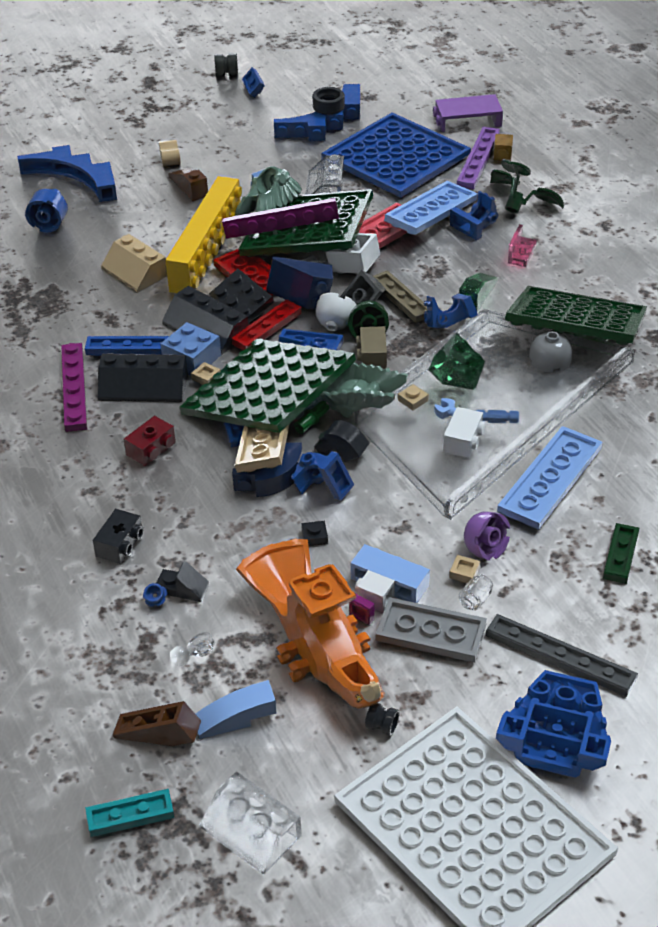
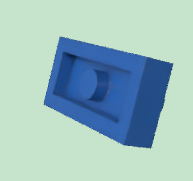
M253 67L242 78L246 89L254 98L265 87L259 73Z

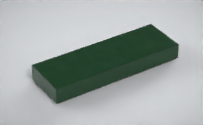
M616 523L603 579L627 584L639 535V527Z

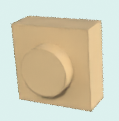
M204 362L191 373V378L204 385L213 379L214 374L221 372V369Z
M412 384L398 393V401L414 411L429 401V394Z
M457 555L449 571V578L473 584L480 569V561Z

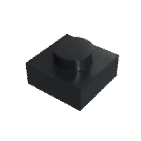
M325 520L301 523L303 539H308V546L328 544Z

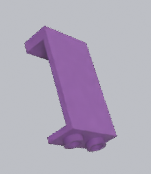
M496 94L438 99L435 101V107H433V116L436 117V124L440 126L441 132H445V120L479 116H491L495 127H502L503 110Z

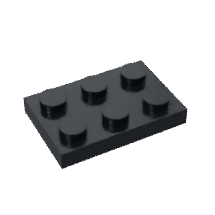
M239 269L234 271L209 293L210 297L247 315L248 324L275 302L269 293Z

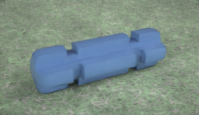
M476 410L483 412V422L488 421V423L506 424V421H509V424H517L519 422V411L509 410V412H506V410H488V412Z

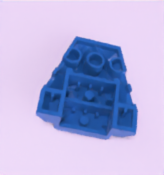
M544 670L528 687L527 694L515 701V707L510 712L506 711L502 715L496 739L506 750L513 751L515 758L523 765L575 778L580 776L582 769L593 771L606 766L611 738L606 732L607 721L606 717L602 715L603 704L597 682Z

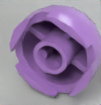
M485 511L477 513L466 524L464 543L472 554L481 559L490 560L492 557L497 559L503 554L509 543L510 537L506 536L507 529H510V524L502 514Z

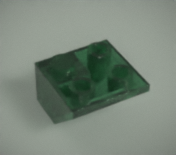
M455 333L433 357L429 371L443 385L474 390L477 387L485 360L458 333Z

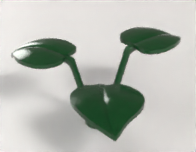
M507 159L502 160V167L508 172L516 173V178L512 177L508 172L492 170L490 184L511 185L510 195L505 205L507 211L519 213L521 205H526V202L532 195H535L542 201L559 205L562 209L564 208L562 197L555 191L547 188L538 187L537 190H532L525 199L523 198V194L517 191V187L520 184V174L524 176L531 174L530 168L526 165Z

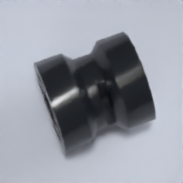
M376 703L368 709L365 727L372 730L381 728L384 734L391 736L397 727L400 711L392 707L386 710L382 704Z

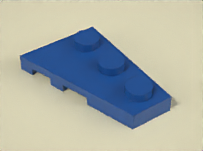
M283 329L279 335V342L339 351L343 344L344 335Z

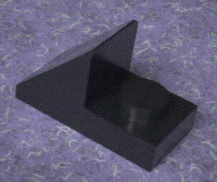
M183 561L178 572L163 569L156 582L161 587H165L168 596L202 602L209 587V581L185 561Z

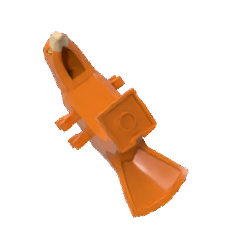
M295 538L289 541L270 544L242 559L236 570L254 590L271 603L290 642L276 647L279 655H277L278 660L283 665L289 663L297 654L302 658L288 664L291 670L289 676L292 681L298 682L311 671L315 679L327 684L332 691L342 697L353 708H367L380 702L385 697V693L382 690L377 675L363 656V653L371 649L367 643L371 639L366 632L356 635L358 633V629L355 626L358 624L357 619L354 615L346 617L341 608L356 599V594L350 589L347 581L337 568L332 564H328L314 569V573H311L308 539Z

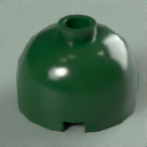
M370 300L360 302L350 312L348 320L349 330L354 338L360 336V327H385L386 333L389 327L388 313L378 302Z

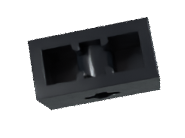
M115 508L93 539L95 556L121 564L125 557L131 554L137 540H140L143 536L144 527L142 526L141 516Z

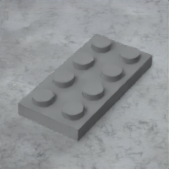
M389 597L376 631V641L475 663L486 628L487 618Z

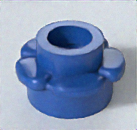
M152 583L144 589L143 598L148 606H160L166 600L167 590L165 587Z

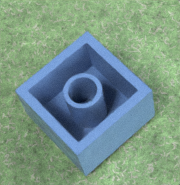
M186 322L161 343L162 355H186L187 372L191 376V373L202 363L205 362L211 365L221 356L220 337Z

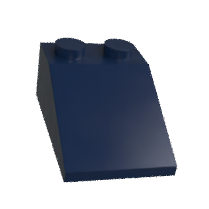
M273 257L266 292L282 299H287L305 309L316 310L317 301L320 296L330 293L333 282L332 265Z

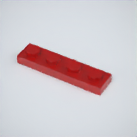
M286 299L232 337V345L245 350L252 345V341L256 339L265 340L301 314V307Z

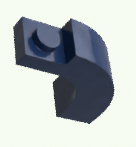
M302 442L286 443L282 465L274 468L265 467L252 472L243 471L238 473L236 468H233L234 491H256V497H264L277 494L289 488L294 483L291 475L294 474L302 456Z

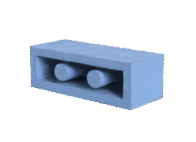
M366 544L363 545L351 562V580L357 582L359 578H363L367 571L370 570L395 580L394 597L401 600L418 603L429 587L430 569Z

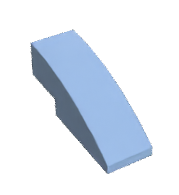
M269 680L234 691L198 711L196 715L201 720L197 732L199 739L251 727L252 719L276 714V700Z

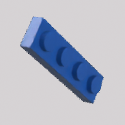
M87 336L85 355L100 356L109 353L162 355L161 343L169 336Z

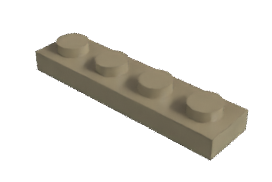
M387 270L373 276L386 289L383 294L415 323L425 320L424 313L427 311V306H424L423 301Z

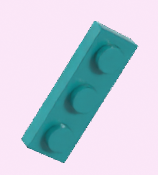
M169 788L85 807L90 837L175 818Z

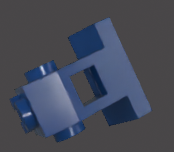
M478 191V200L472 206L471 212L466 213L457 207L450 209V226L476 241L482 238V230L495 223L498 218L497 206L494 203L495 198L488 196L486 192Z
M459 293L452 296V306L442 311L439 309L435 298L428 295L427 301L423 302L424 306H427V311L424 313L427 326L447 328L466 318L477 316L478 313L471 296Z
M333 451L328 456L312 452L302 454L294 474L291 475V479L294 481L300 494H303L311 484H320L325 481L334 499L340 501L354 486L341 457Z

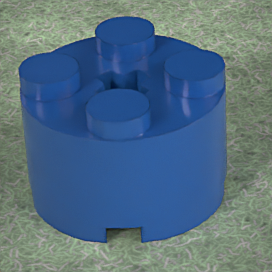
M40 189L34 193L26 207V220L33 228L37 227L41 232H54L61 225L68 212L67 202L57 189Z

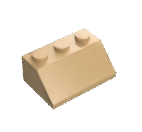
M130 234L124 235L113 242L101 264V269L137 293L167 277L166 257Z

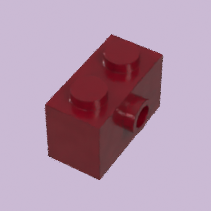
M155 415L123 439L126 455L144 466L155 460L160 454L176 443L174 426Z

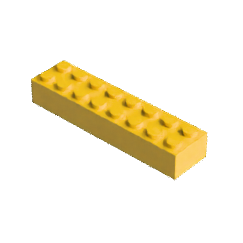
M222 176L216 178L165 260L169 292L178 293L187 286L194 289L198 288L199 282L205 276L208 266H211L214 256L218 254L220 246L224 244L226 236L222 218L235 216L236 208L241 202L242 187L239 186V179Z

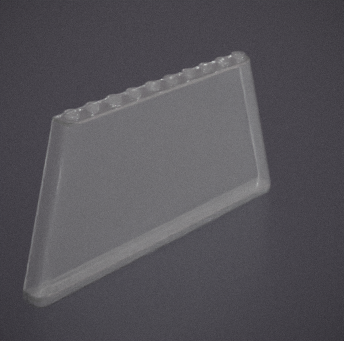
M484 309L478 312L477 316L466 321L464 325L453 331L444 340H441L435 347L428 350L406 369L399 372V374H408V378L405 384L392 392L395 395L393 402L385 405L382 409L371 407L354 412L355 425L444 517L452 520L632 364L635 350L610 341H598L594 339L595 337L587 335L586 337H576L571 332H565L562 335L566 336L572 346V362L570 366L563 371H560V368L553 369V372L541 371L531 364L532 360L529 359L530 346L538 335L551 332L552 329L544 328L543 330H537L527 324L515 326L510 324V321H505L506 314ZM412 384L429 394V401L414 411L398 401V393ZM441 398H449L455 400V408L461 407L475 411L485 410V412H488V410H506V412L517 410L519 411V422L517 424H509V421H506V424L485 421V431L483 436L479 435L480 439L477 450H473L470 458L443 452L444 434L452 416L441 419L435 414L434 407L435 404L441 406Z

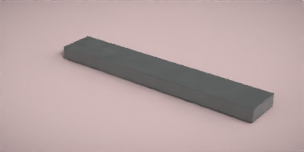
M499 614L494 617L486 629V637L586 680L595 681L598 685L626 697L638 678V673Z

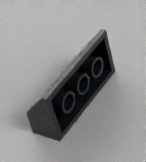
M187 286L174 295L162 320V324L177 331L188 322L220 337L221 355L234 347L231 338L248 327V316Z
M102 354L98 366L97 398L99 401L183 402L188 377L186 355Z

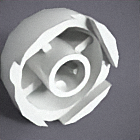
M338 293L322 294L316 305V317L319 323L329 331L346 329L350 312L356 306V303L347 296H345V299L340 298Z

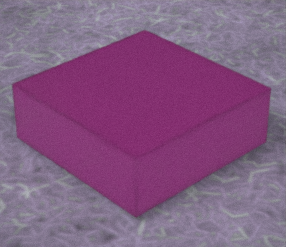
M356 594V599L349 602V615H354L361 622L371 625L375 620V603Z

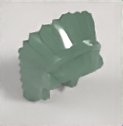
M275 166L267 167L259 176L252 179V187L249 193L242 197L241 202L236 208L235 216L250 214L254 210L261 212L281 208L282 206L285 207L287 203H292L293 199H297L298 194H301L302 188L290 176L288 171Z
M354 362L319 396L329 404L330 409L349 418L360 409L371 407L382 409L385 405H389L395 400V395L392 392L407 382L408 374H399L397 370L390 371L389 368L382 369L381 366H374L373 364L366 366L364 363L358 365Z

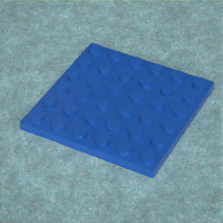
M392 112L325 150L321 155L322 159L401 198L469 156L471 148Z

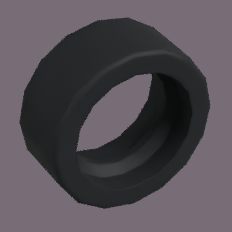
M322 87L315 90L312 94L313 109L317 113L326 115L341 112L345 107L344 92L336 87Z

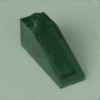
M484 273L470 276L465 279L459 288V294L471 296L478 312L498 282L499 277Z

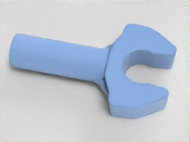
M441 398V406L435 404L434 407L435 414L441 419L453 416L456 410L455 400L449 398Z

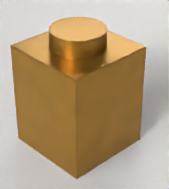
M495 134L493 160L502 161L507 159L511 161L513 135Z

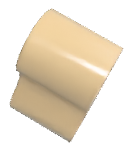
M177 140L159 142L163 167L181 165Z

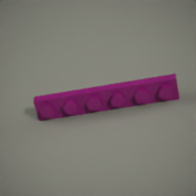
M336 198L222 218V224L226 239L339 219Z
M82 343L61 345L65 431L88 430Z

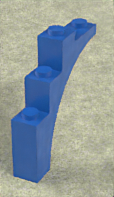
M343 84L342 91L345 94V107L339 113L326 115L315 111L298 117L274 119V138L308 137V141H326V130H343V119H360V84Z
M70 145L52 147V151L17 156L21 175L54 174L73 178L91 188L99 202L117 200L116 186L110 162L92 164L90 153L72 155Z

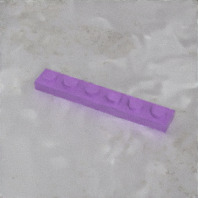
M482 127L457 179V185L468 190L475 189L494 148L495 134H500V129Z

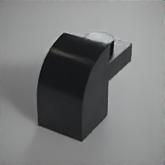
M337 420L331 424L328 430L319 435V440L314 448L318 453L335 449L342 460L346 462L360 457L369 445V441L353 424Z

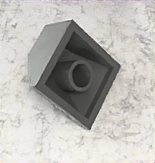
M361 270L340 298L345 299V296H347L356 305L368 300L376 302L386 289L375 277Z

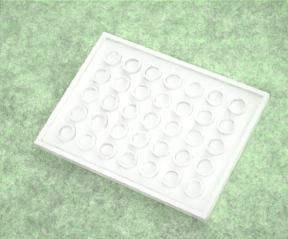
M458 707L452 709L334 795V802L460 927H531L617 855L618 847Z

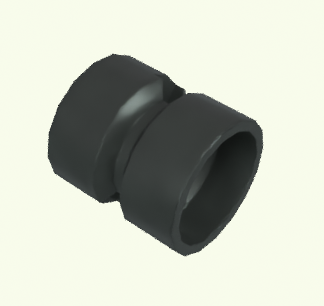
M237 53L228 54L227 57L223 54L214 55L216 76H225L226 73L229 76L238 75Z

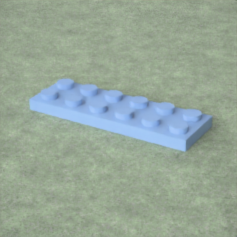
M446 181L386 213L384 221L390 223L393 227L401 228L409 234L416 235L448 217L450 209L454 207L462 209L476 201L478 193Z
M562 426L497 506V512L539 530L602 449L603 442Z

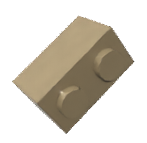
M360 327V336H356V347L361 348L357 349V361H361L366 366L373 364L374 366H381L382 369H386L387 347L385 327Z

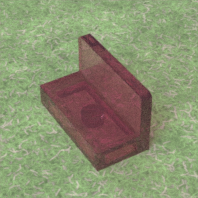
M519 224L509 244L508 264L527 267L537 246V240L522 237L523 225Z

